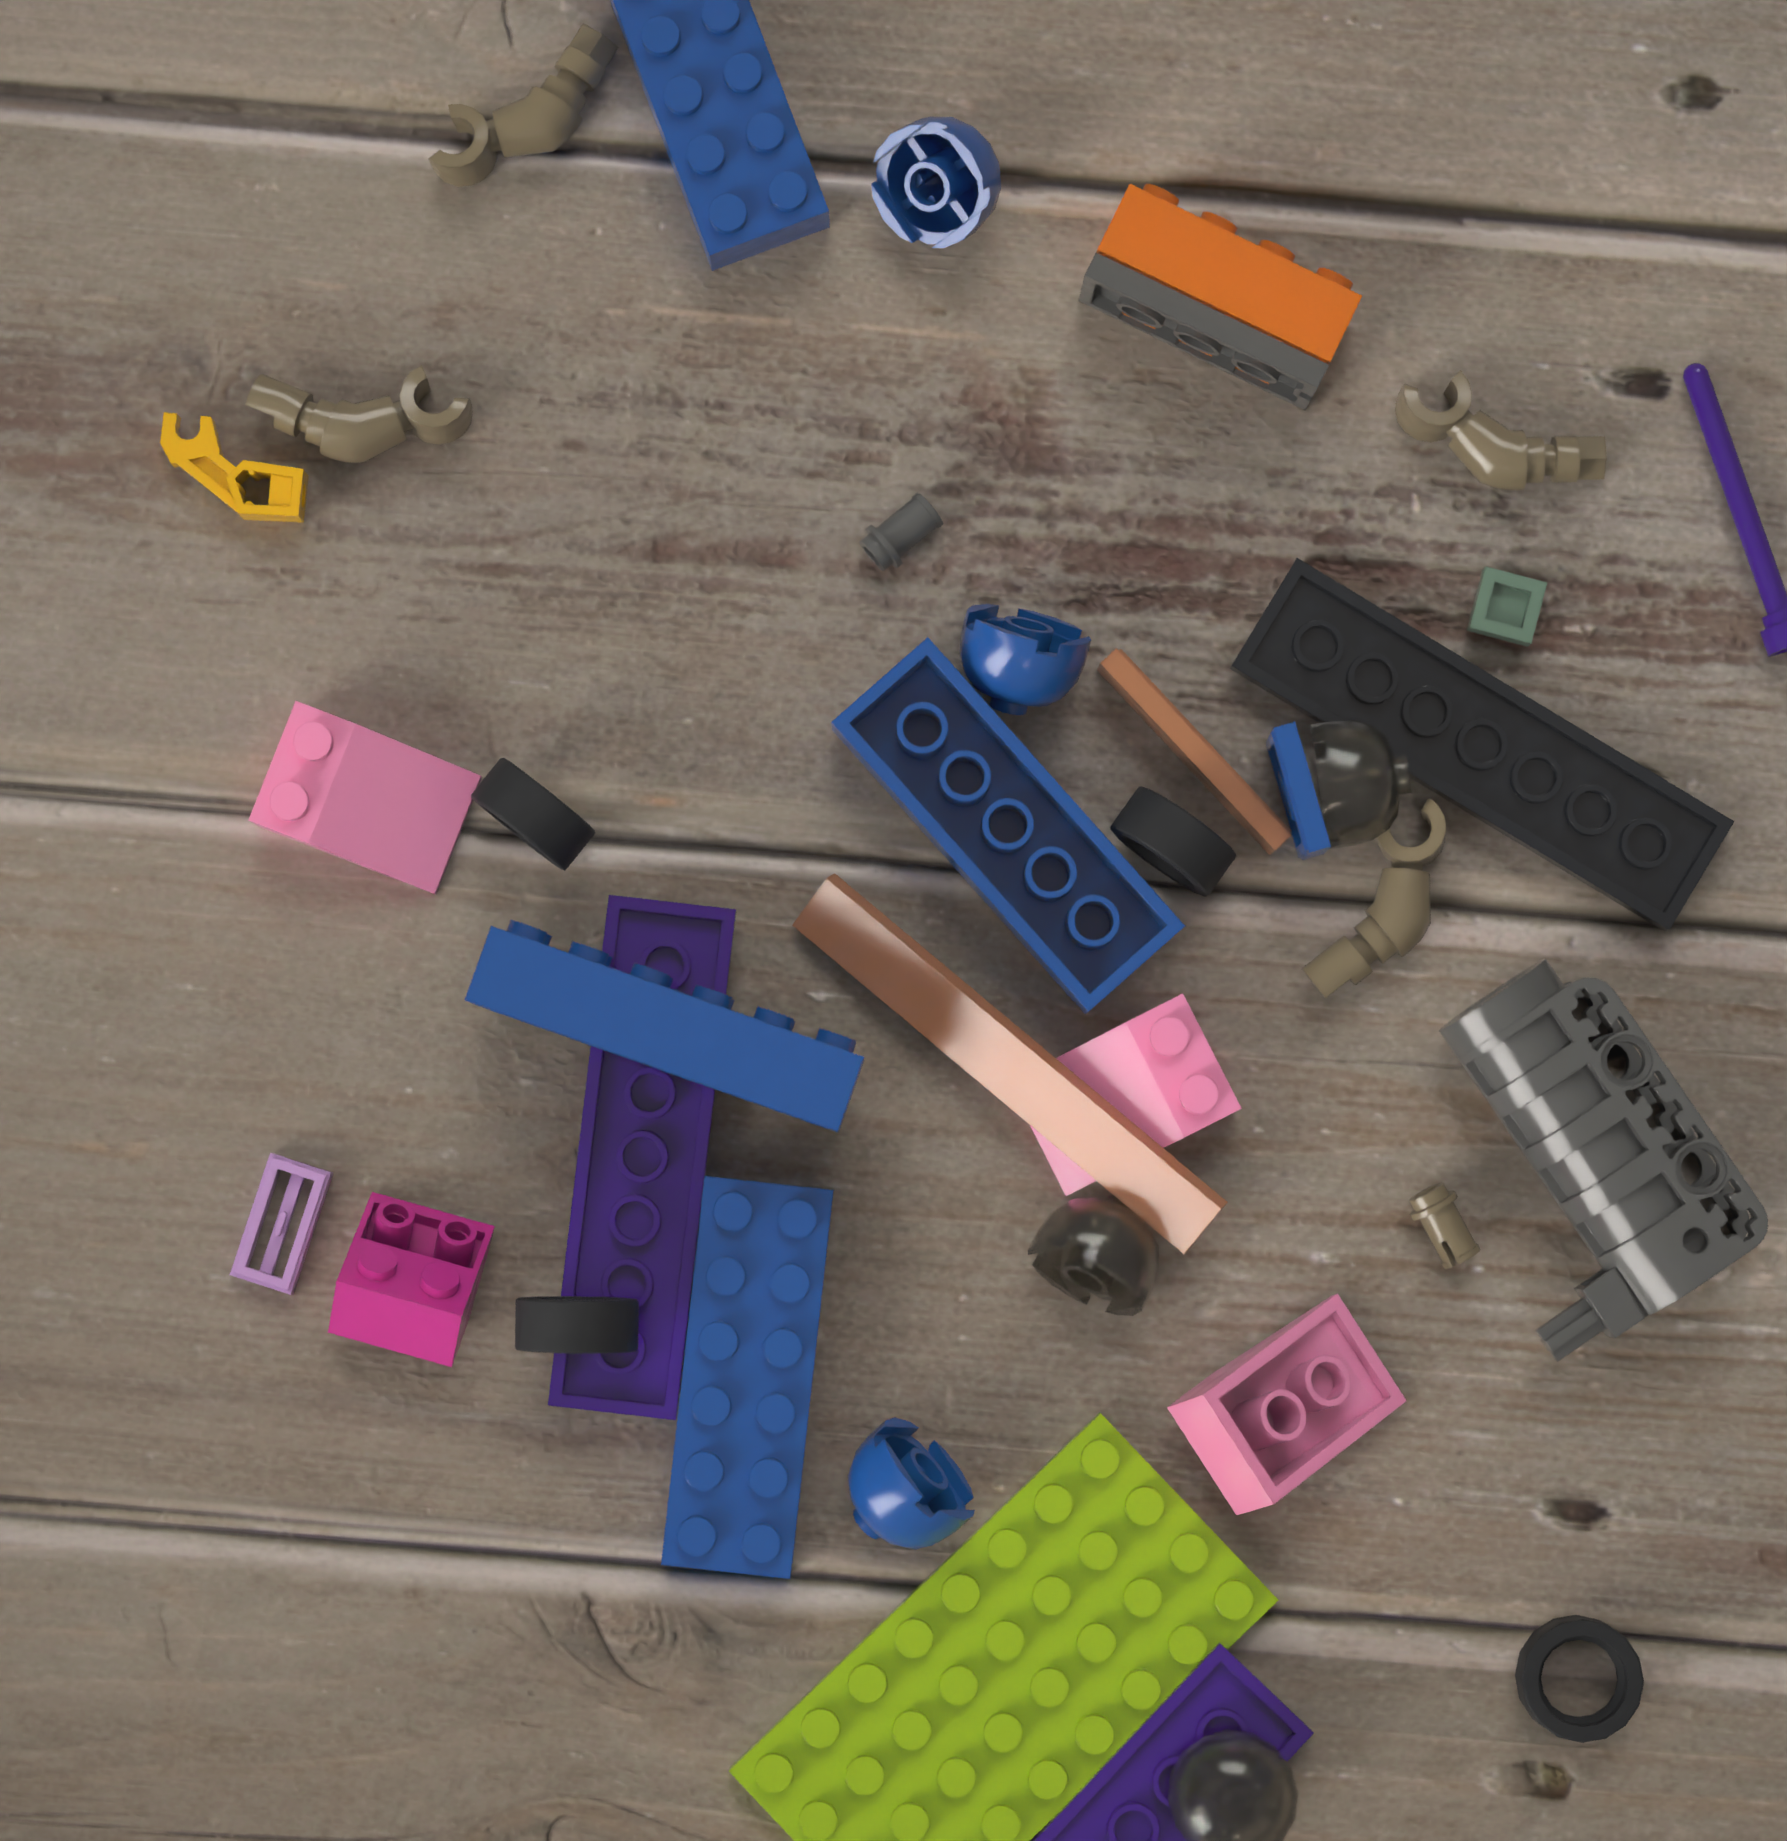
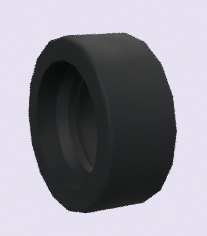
M505 758L499 759L471 794V798L485 811L561 870H566L595 834V830L578 814Z
M1142 786L1138 787L1110 826V830L1144 861L1176 883L1204 897H1207L1236 858V853L1231 846L1203 822L1166 797Z
M580 1296L517 1298L515 1349L525 1352L542 1353L635 1352L638 1350L639 1301L633 1298Z
M1580 1615L1555 1618L1535 1630L1519 1652L1515 1671L1519 1699L1531 1718L1558 1738L1580 1743L1606 1739L1626 1726L1640 1705L1644 1685L1640 1658L1628 1639L1601 1620ZM1576 1640L1592 1642L1604 1649L1614 1662L1617 1675L1615 1692L1607 1705L1592 1715L1581 1717L1563 1714L1554 1708L1544 1694L1541 1681L1544 1663L1551 1652L1565 1642Z

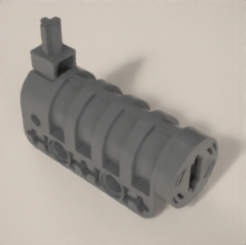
M1545 958L1481 998L1439 1029L1445 1041L1602 1267L1600 1271L1574 1288L1581 1298L1580 1300L1535 1330L1545 1348L1550 1351L1557 1362L1602 1331L1608 1337L1617 1338L1646 1316L1652 1315L1684 1297L1756 1248L1764 1240L1768 1230V1216L1763 1205L1619 996L1605 981L1597 978H1581L1573 982L1563 983ZM1583 997L1588 1007L1581 1013L1583 1019L1577 1021L1571 1011L1578 1006L1577 999ZM1603 1022L1608 1030V1034L1600 1035L1588 1041L1590 1036L1600 1034L1597 1027ZM1613 1046L1618 1047L1626 1058V1069L1620 1078L1615 1077L1607 1066V1055ZM1628 1090H1633L1637 1096L1632 1103L1625 1094ZM1656 1103L1660 1108V1112L1654 1117L1657 1126L1650 1128L1646 1119L1653 1113L1650 1104ZM1674 1128H1676L1681 1136L1678 1140H1674L1670 1135ZM1692 1128L1695 1130V1132L1697 1133L1698 1137L1695 1136V1133H1694V1131L1692 1130ZM1689 1152L1696 1158L1699 1164V1173L1691 1185L1684 1180L1681 1173V1164ZM1708 1153L1713 1157L1715 1163H1714L1713 1160L1710 1158V1156L1708 1155ZM1707 1198L1711 1203L1706 1210L1700 1203V1200ZM1730 1209L1733 1217L1727 1220L1723 1210ZM1727 1224V1228L1730 1231L1726 1236L1721 1231V1227Z

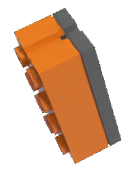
M1129 184L1085 273L1078 301L1306 410L1362 298V295L1351 290L1353 283L1348 278L1330 269L1320 267L1314 273L1294 263L1295 255L1277 243L1269 240H1260L1259 244L1256 245L1236 235L1237 227L1219 215L1203 212L1201 217H1198L1178 207L1179 199L1161 187L1145 184L1142 190Z

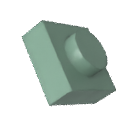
M1486 566L1481 573L1467 631L1528 647L1532 644L1547 582Z

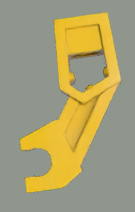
M163 413L160 444L170 463L175 468L180 467L237 512L243 520L304 523L309 478L304 469L243 460L235 467L223 456L216 424L212 417L200 416V431L198 435L193 439L185 440L179 436L181 417L177 413ZM249 477H252L255 481H260L261 478L270 479L268 505H254L251 501H246V490L242 487V484Z

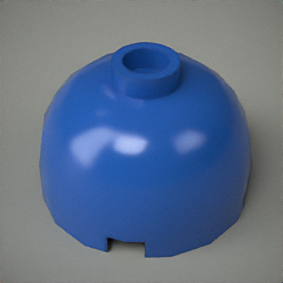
M953 117L921 118L891 133L876 151L873 163L878 161L876 168L877 180L871 183L872 197L882 219L904 240L911 243L919 240L926 244H936L932 248H946L974 234L996 208L1001 191L999 161L990 142L976 128Z
M972 605L967 609L961 631L959 650L963 670L977 690L991 696L989 705L993 709L1012 715H1026L1028 706H1048L1066 696L1078 682L1085 666L1091 643L1089 636L1080 639L1082 630L1055 617L1021 608L1018 609L1017 617L1008 616L1005 618L997 617L1000 605Z
M894 1417L884 1421L865 1439L855 1452L848 1474L849 1492L852 1503L855 1506L853 1516L862 1531L873 1539L882 1538L890 1544L910 1549L932 1546L955 1533L974 1516L975 1510H966L965 1505L974 1498L973 1493L962 1471L942 1446L934 1440L929 1445V1450L927 1451L918 1440L911 1437L919 1427L910 1421Z

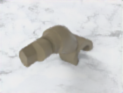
M583 23L555 64V68L559 72L558 75H548L540 88L532 87L526 97L493 110L492 120L485 121L484 116L472 107L463 104L448 105L451 119L458 133L474 135V140L466 151L459 154H449L442 150L437 151L428 158L432 168L446 183L457 187L472 186L483 181L493 171L497 161V151L502 150L505 158L555 151L570 139L582 123V117L579 113L587 102L583 93L585 90L589 92L595 90L605 74V68L618 47L602 33Z
M422 365L409 373L402 383L399 394L400 400L393 403L388 395L358 403H351L342 399L335 404L326 399H321L316 404L313 403V395L311 393L261 374L252 385L245 404L274 416L273 427L294 437H297L300 432L306 433L305 441L319 446L321 455L345 463H365L405 442L407 438L404 432L409 430L427 443L440 445L453 442L464 435L471 425L473 414L470 398H454L449 408L440 413L432 414L419 408L420 401L426 394L431 392Z
M1461 370L1451 379L1444 391V395L1447 397L1450 409L1447 411L1437 412L1425 407L1420 401L1418 388L1403 384L1398 393L1395 413L1397 421L1405 433L1416 440L1425 442L1440 441L1449 436L1452 438V441L1448 447L1474 477L1484 485L1495 489L1514 491L1524 490L1526 483H1542L1544 476H1550L1553 483H1575L1577 480L1604 479L1607 460L1605 436H1554L1550 444H1544L1542 437H1526L1523 430H1510L1481 410L1473 415L1468 411L1472 399L1469 380Z
M1428 798L1421 810L1422 818L1431 829L1430 836L1423 844L1417 847L1408 848L1401 846L1393 839L1390 825L1376 824L1377 844L1382 854L1391 862V868L1382 869L1374 902L1365 909L1368 917L1354 927L1357 935L1349 940L1346 936H1342L1302 968V971L1325 998L1348 980L1356 986L1373 972L1369 965L1376 959L1383 964L1396 953L1401 957L1405 956L1420 942L1430 926V874L1424 872L1423 867L1432 863L1442 852L1446 840L1445 816L1439 805Z

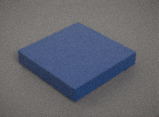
M1296 722L1274 727L1265 743L1298 858L1306 860L1324 855L1331 847Z

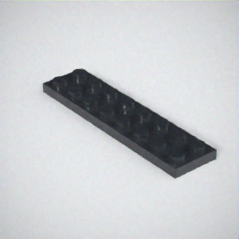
M1296 558L1230 667L1232 671L1664 932L1671 929L1735 822L1299 558Z

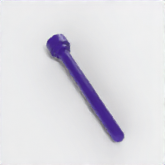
M1692 363L1685 368L1683 379L1767 616L1762 618L1765 630L1761 631L1760 635L1768 657L1780 655L1787 652V592L1708 370L1700 363Z

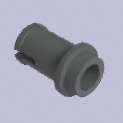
M916 493L908 503L877 528L869 525L865 529L867 536L860 541V545L880 570L884 571L891 565L898 568L902 565L900 557L934 529L941 527L943 521L932 505L921 494Z

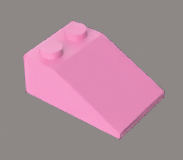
M295 701L249 821L261 828L436 895L473 802L471 794L480 784L482 776L363 726Z
M1184 994L1056 1058L1163 1148L1242 1109ZM1030 1125L1065 1196L1096 1182L1094 1178Z
M1335 1294L1209 1375L1167 1408L1237 1516L1274 1505L1407 1400L1340 1296Z

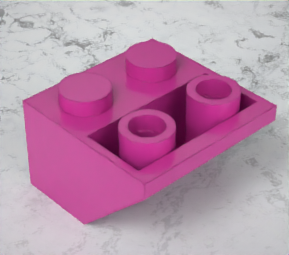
M372 1192L336 1281L328 1333L452 1367L470 1318L495 1226Z

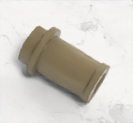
M1441 1182L1422 1190L1409 1199L1414 1209L1409 1215L1413 1221L1420 1220L1442 1261L1443 1268L1448 1269L1455 1265L1454 1261L1457 1264L1463 1263L1480 1252L1481 1249L1475 1243L1453 1202L1458 1197L1456 1192H1448L1444 1183Z

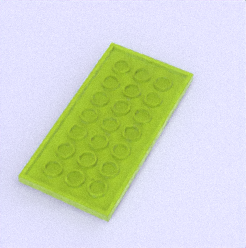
M1099 1412L729 1768V1773L794 1841H1030L1067 1805L1219 1642L1228 1650L1279 1600Z

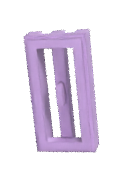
M270 1153L230 1272L231 1276L286 1294H294L333 1172ZM283 1170L291 1173L260 1270L250 1268L249 1264L280 1171ZM307 1178L313 1180L314 1183L283 1277L281 1278L273 1275L304 1179Z

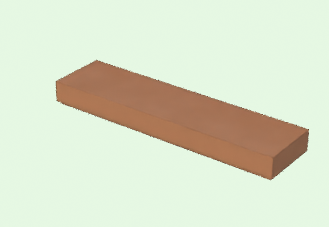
M1116 648L1099 664L1097 671L1269 855L1292 836L1290 834L1291 830L1122 649L1118 650Z

